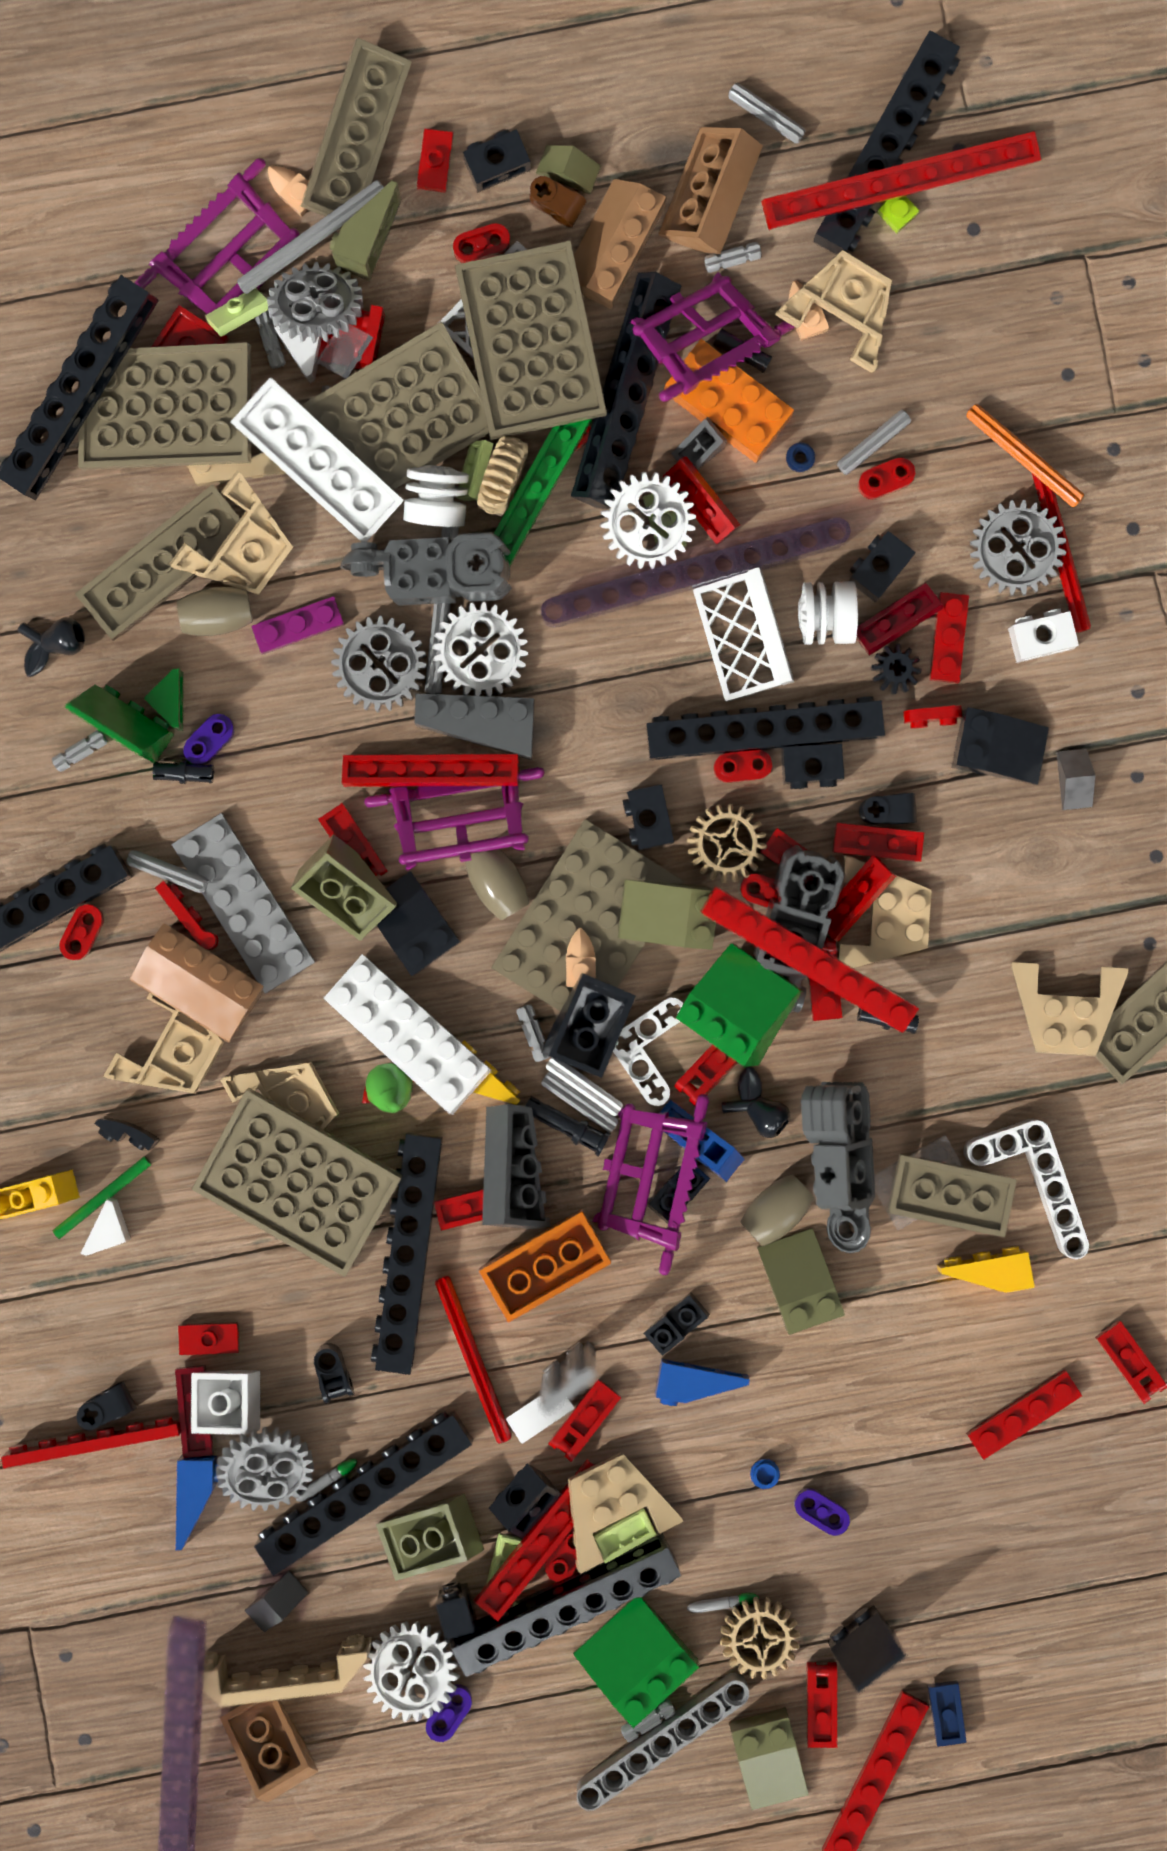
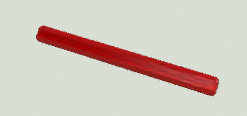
M1032 473L1042 511L1045 508L1048 509L1046 518L1050 519L1056 516L1057 520L1053 527H1063V531L1057 535V538H1065L1066 543L1058 546V548L1065 550L1066 555L1057 556V559L1063 563L1062 567L1057 568L1067 605L1071 612L1075 632L1088 631L1091 629V623L1055 492Z
M449 1276L438 1278L435 1281V1286L496 1442L498 1444L507 1442L512 1436L452 1281Z

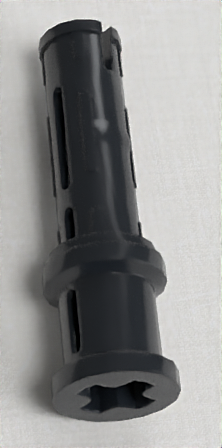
M533 1096L529 1098L526 1104L527 1107H532L535 1119L572 1138L573 1144H581L591 1149L597 1157L601 1154L611 1135L609 1132L603 1133L589 1126V1122L586 1120H581L580 1122Z

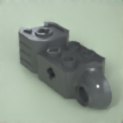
M493 533L460 534L453 541L448 537L390 540L385 550H378L376 543L351 544V551L345 555L340 566L344 570L351 571V575L358 577L379 575L380 570H384L385 590L398 606L456 603V597L461 596L470 602L501 600L512 589L507 582L510 578V564L505 556H508L511 552L500 538ZM484 563V565L479 567V571H476L477 567Z
M798 845L787 849L782 854L774 880V886L779 896L778 899L770 898L765 916L822 949L831 922L827 912L835 907L845 877L839 862L832 855L825 858L815 851H803ZM811 874L814 880H808L806 885L803 884L804 878ZM755 946L753 954L764 968L784 975L783 977L802 990L790 1013L793 1011L799 1013L803 1007L807 990L806 987L801 986L804 978L808 977Z
M822 1082L821 1085L806 1086L801 1098L802 1130L810 1143H819L813 1145L811 1157L815 1170L813 1192L816 1196V1205L821 1209H830L827 1232L833 1245L846 1253L859 1252L867 1245L871 1236L869 1208L875 1199L873 1142L869 1136L871 1125L869 1092L863 1082ZM849 1223L854 1226V1233L850 1230Z

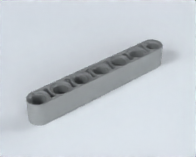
M737 1672L725 1675L677 1709L674 1716L667 1720L663 1719L661 1724L639 1736L583 1776L577 1784V1802L579 1806L587 1811L598 1809L743 1706L749 1698V1688L745 1677ZM733 1684L743 1687L740 1694L731 1695L727 1690ZM709 1701H714L719 1705L714 1712H707L703 1707ZM683 1719H691L695 1722L690 1729L681 1728L679 1723ZM660 1736H666L670 1739V1743L666 1746H658L655 1740ZM636 1753H641L646 1756V1760L636 1764L631 1761V1757ZM612 1770L619 1771L622 1774L621 1778L616 1781L609 1780L606 1775ZM586 1788H594L598 1793L592 1798H587L582 1792Z

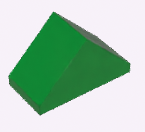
M172 669L144 699L174 729L183 731L184 672L180 669Z

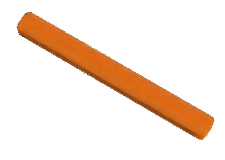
M975 404L969 409L967 418L1071 507H1076L1084 497L1082 491L979 404Z

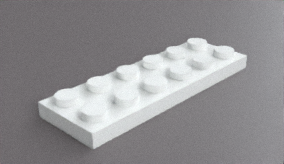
M271 377L231 421L237 429L361 542H367L404 501Z
M363 954L323 998L451 1115L457 1111L492 1071Z

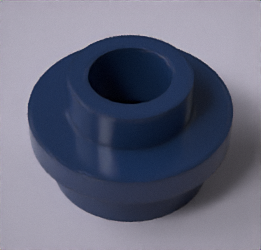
M806 443L793 444L786 453V463L795 472H806L815 462L814 450ZM796 454H803L806 460L803 463L797 462L795 460Z

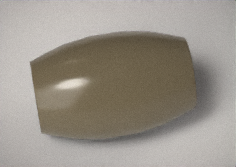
M214 587L193 592L177 600L180 627L184 634L195 636L227 634L253 622L249 596L245 589Z
M495 849L478 852L471 856V861H465L468 877L473 889L487 909L501 921L529 904L522 877L513 862L502 850Z
M793 1174L777 1180L762 1191L750 1204L740 1223L761 1246L768 1245L786 1235L801 1221L810 1208L814 1196Z

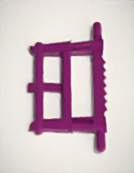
M257 158L244 171L243 175L240 172L237 173L227 185L228 189L224 193H217L216 200L209 201L208 209L202 208L200 216H194L193 223L186 224L185 232L179 231L177 240L171 239L169 248L165 252L161 251L149 262L151 268H148L135 281V284L145 289L159 273L180 290L179 295L185 296L206 315L223 306L230 299L242 295L244 292L236 283L215 304L201 288L228 260L245 275L300 235L297 229H289L272 209L270 201L265 203L248 183L264 169L266 165L265 160ZM238 197L256 216L191 280L173 261ZM265 224L280 240L251 267L236 252ZM263 282L256 288L259 289L265 282Z
M720 272L714 276L712 283L685 298L679 292L671 296L672 305L647 319L635 318L631 320V323L634 325L633 333L641 336L658 362L665 365L677 382L660 392L659 398L663 402H667L680 395L682 391L687 395L697 388L699 382L703 380L711 381L712 376H720V371H728V366L736 367V362H744V357L752 358V353H760V347L767 348L777 343L782 335L795 328L788 322L783 321L773 329L754 310L755 307L731 284V278L729 276H721ZM719 293L730 309L706 321L693 306ZM680 313L696 326L695 329L670 343H667L655 329V327ZM737 318L754 335L750 340L694 372L677 354L680 350Z
M541 767L521 770L519 772V781L540 779L544 776L545 771ZM519 784L518 786H501L505 807L413 822L410 806L412 801L497 786H419L412 790H408L407 787L390 789L389 794L368 796L364 800V804L368 808L392 803L397 820L394 828L398 831L403 854L399 856V862L402 865H406V870L414 868L420 862L459 856L460 862L471 861L472 853L507 847L525 850L524 844H527L529 841L528 835L523 833L521 810L523 803L519 802ZM503 818L507 819L509 835L472 842L468 841L466 825ZM456 827L457 844L417 851L416 833Z
M701 1094L697 1098L694 1120L669 1117L668 1112L658 1114L638 1111L632 1103L626 1104L618 1113L619 1118H621V1124L613 1159H605L603 1170L610 1172L601 1212L594 1216L592 1222H597L598 1228L601 1231L612 1228L633 1236L638 1241L644 1238L664 1246L665 1250L662 1252L659 1272L662 1275L670 1273L674 1258L673 1251H678L682 1234V1232H679L680 1224L685 1222L683 1213L688 1211L686 1202L691 1200L688 1191L693 1189L691 1180L695 1178L693 1169L698 1167L696 1158L700 1157L698 1145L699 1141L703 1140L707 1128V1122L703 1121L709 1103V1098L706 1094ZM632 1124L652 1128L643 1168L624 1163ZM664 1131L687 1137L667 1228L643 1222ZM621 1174L640 1178L632 1219L612 1214Z

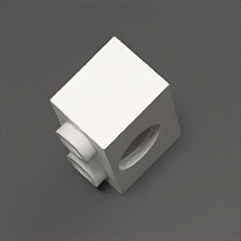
M1055 609L1043 613L1044 618L1033 620L1031 615L1016 619V624L1008 629L1016 663L1072 650L1079 646L1071 612L1062 613L1061 609ZM1038 627H1043L1048 631V641L1044 642L1037 638L1036 630Z

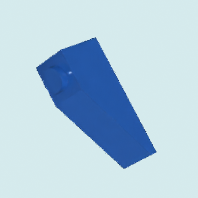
M672 1100L659 1113L668 1112L669 1117L694 1120L692 1115ZM706 1128L703 1140H700L698 1145L700 1157L696 1159L727 1182L745 1159L734 1147L709 1128ZM664 1131L665 1134L685 1149L687 1137Z
M661 1358L655 1397L659 1398L662 1404L677 1406L678 1402L688 1403L748 1386L750 1379L746 1374Z
M181 1455L177 1460L176 1550H182L186 1545L218 1482L216 1455L183 1458V1455Z

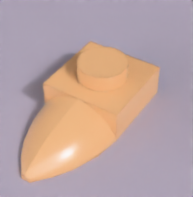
M269 166V178L274 190L302 217L308 211V209L300 206L308 180L300 173L297 174L285 167Z
M793 281L789 299L804 285ZM815 303L809 309L802 325L796 328L801 341L829 330L822 307Z
M582 928L577 929L567 948L566 987H574L581 973L596 978L594 947L589 936Z

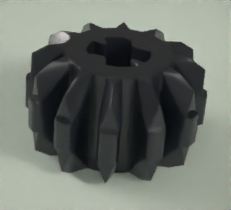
M901 644L895 645L894 654L889 646L884 647V655L877 653L874 657L880 664H873L871 666L872 671L880 672V674L872 678L873 681L878 682L881 679L884 681L880 686L882 691L888 685H891L892 695L897 694L898 685L903 693L908 692L909 686L907 683L914 686L918 683V680L912 675H918L922 671L921 668L912 666L920 661L919 657H914L910 660L908 656L912 653V649L908 648L902 654ZM895 663H898V668L903 669V672H900L897 676H894L893 670H889V667H892Z

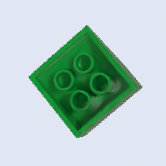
M95 684L65 705L64 708L152 763L158 761L174 736L173 733L168 731L170 727L168 723L157 716L153 720L144 716L143 713L146 709L130 700L128 705L119 700L118 698L121 693L107 684L103 689Z
M730 943L689 993L676 1019L743 1067L759 1066L802 990L775 971L764 968L755 957L736 944Z
M643 1597L634 1598L626 1603L573 1652V1655L613 1707L633 1728L699 1669L698 1658Z

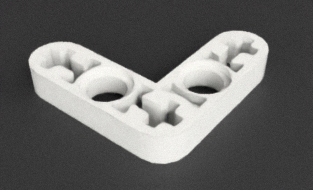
M668 998L622 1029L620 1036L626 1039L633 1035L628 1030L634 1026L637 1035L643 1039L642 1043L638 1045L635 1039L630 1042L629 1051L625 1052L624 1049L618 1051L616 1046L613 1050L645 1100L654 1106L663 1105L668 1101L670 1089L642 1047L680 1022L674 1019V1017L669 1016L664 1019L668 1025L662 1028L659 1019L653 1015L657 1010H659L660 1016L667 1011L666 1005L668 1003H671L673 1006L678 1004L681 1009L684 1003L677 998ZM645 1019H652L657 1025L656 1032L651 1036H645L640 1031V1023ZM636 1060H644L648 1063L649 1070L646 1075L638 1077L633 1074L632 1065ZM653 1073L658 1077L652 1080L656 1087L663 1086L665 1089L662 1092L663 1098L661 1100H658L656 1097L652 1099L649 1097L652 1091L648 1084L644 1088L639 1084L649 1079Z

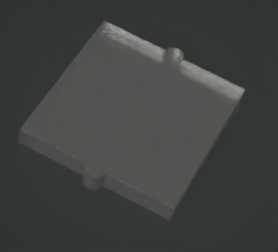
M349 325L348 333L339 330V338L332 336L327 341V346L318 358L317 363L347 379L357 362L362 359V354L373 337Z

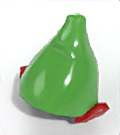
M394 1063L378 1065L367 1076L362 1103L367 1104L371 1102L383 1112H399L407 1106L411 1099L414 1081Z

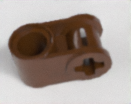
M546 176L535 178L530 186L529 196L532 206L551 216L558 223L569 228L573 227L587 202L581 194L564 187ZM543 189L548 190V195L544 194L542 198L538 197V192H542Z

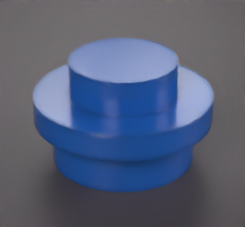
M760 1459L752 1465L750 1477L758 1488L769 1489L777 1484L780 1478V1471L772 1460Z

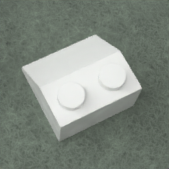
M226 1370L192 1373L191 1433H243L248 1435L251 1433V1429L260 1430V1371Z

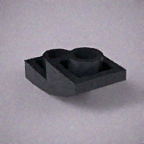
M100 1118L94 1123L100 1128L98 1133L108 1141L112 1142L114 1139L117 1142L121 1141L128 1134L130 1136L128 1141L142 1151L144 1148L147 1150L153 1149L160 1140L149 1131L123 1120Z
M681 1167L647 1204L667 1224ZM698 1167L693 1169L695 1178L691 1180L693 1189L688 1191L691 1200L687 1201L686 1205L693 1200L710 1180Z
M690 1292L653 1323L643 1334L663 1356L685 1339L686 1335L705 1321L710 1314Z

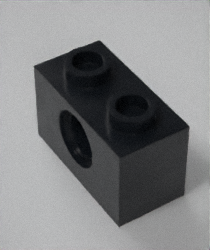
M517 129L511 132L503 130L494 135V139L485 143L482 141L474 142L467 147L466 151H463L464 162L477 193L531 171V161ZM493 154H500L504 157L500 163H492L488 160Z
M889 531L884 537L878 534L867 547L871 550L867 558L864 560L859 557L849 570L853 573L849 581H854L856 587L875 603L916 553ZM876 558L883 559L887 564V570L884 572L876 571L873 568L872 561Z
M842 744L793 746L781 749L783 785L790 784V789L808 788V783H819L820 788L837 787V781L844 780ZM813 759L820 764V772L817 775H811L806 771L805 763L807 760Z
M662 784L628 791V799L622 801L626 817L631 816L634 827L628 828L632 846L638 845V850L641 851L673 844L674 839ZM646 810L653 812L656 817V822L649 827L642 825L639 821L640 813Z
M527 1463L523 1469L517 1472L510 1484L497 1495L489 1510L507 1531L523 1539L562 1493L542 1471Z
M454 1581L443 1585V1590H439L436 1608L445 1640L474 1632L477 1615L468 1583L460 1584L459 1581Z

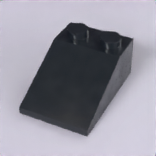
M970 707L962 711L963 718L960 721L951 768L1038 785L1049 727L995 712Z
M411 871L386 888L397 905L377 924V927L411 976L417 975L462 943Z
M581 973L552 1025L541 1053L602 1078L636 995Z
M872 1606L870 1609L867 1607L861 1609L853 1617V1622L846 1627L842 1625L835 1629L830 1635L831 1639L828 1640L831 1651L858 1694L907 1657L896 1633L875 1606Z

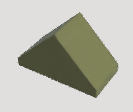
M546 145L536 174L549 177L556 182L591 194L601 165L575 146Z

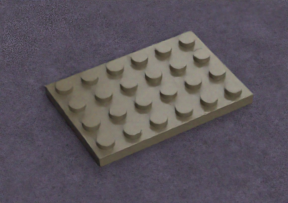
M571 241L455 265L491 440L607 416Z
M442 321L301 405L392 490L412 479L407 477L408 468L424 467V465L435 466L489 434L480 387Z
M249 343L130 348L78 431V468L91 470L251 463V440L231 423L235 416L251 400V345ZM95 356L88 360V368L94 364Z
M584 819L491 968L561 1011L573 987H566L567 948L574 933L578 928H582L589 936L594 947L596 979L618 987L646 943L618 938L625 879L683 884L684 881Z
M248 1088L192 1190L346 1277L399 1184L402 1175L253 1089Z

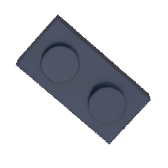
M957 1681L928 1684L937 1747L967 1743L959 1683Z

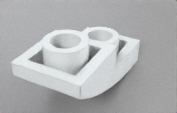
M539 1396L506 1418L521 1444H523L575 1408L568 1399L547 1416L540 1407Z

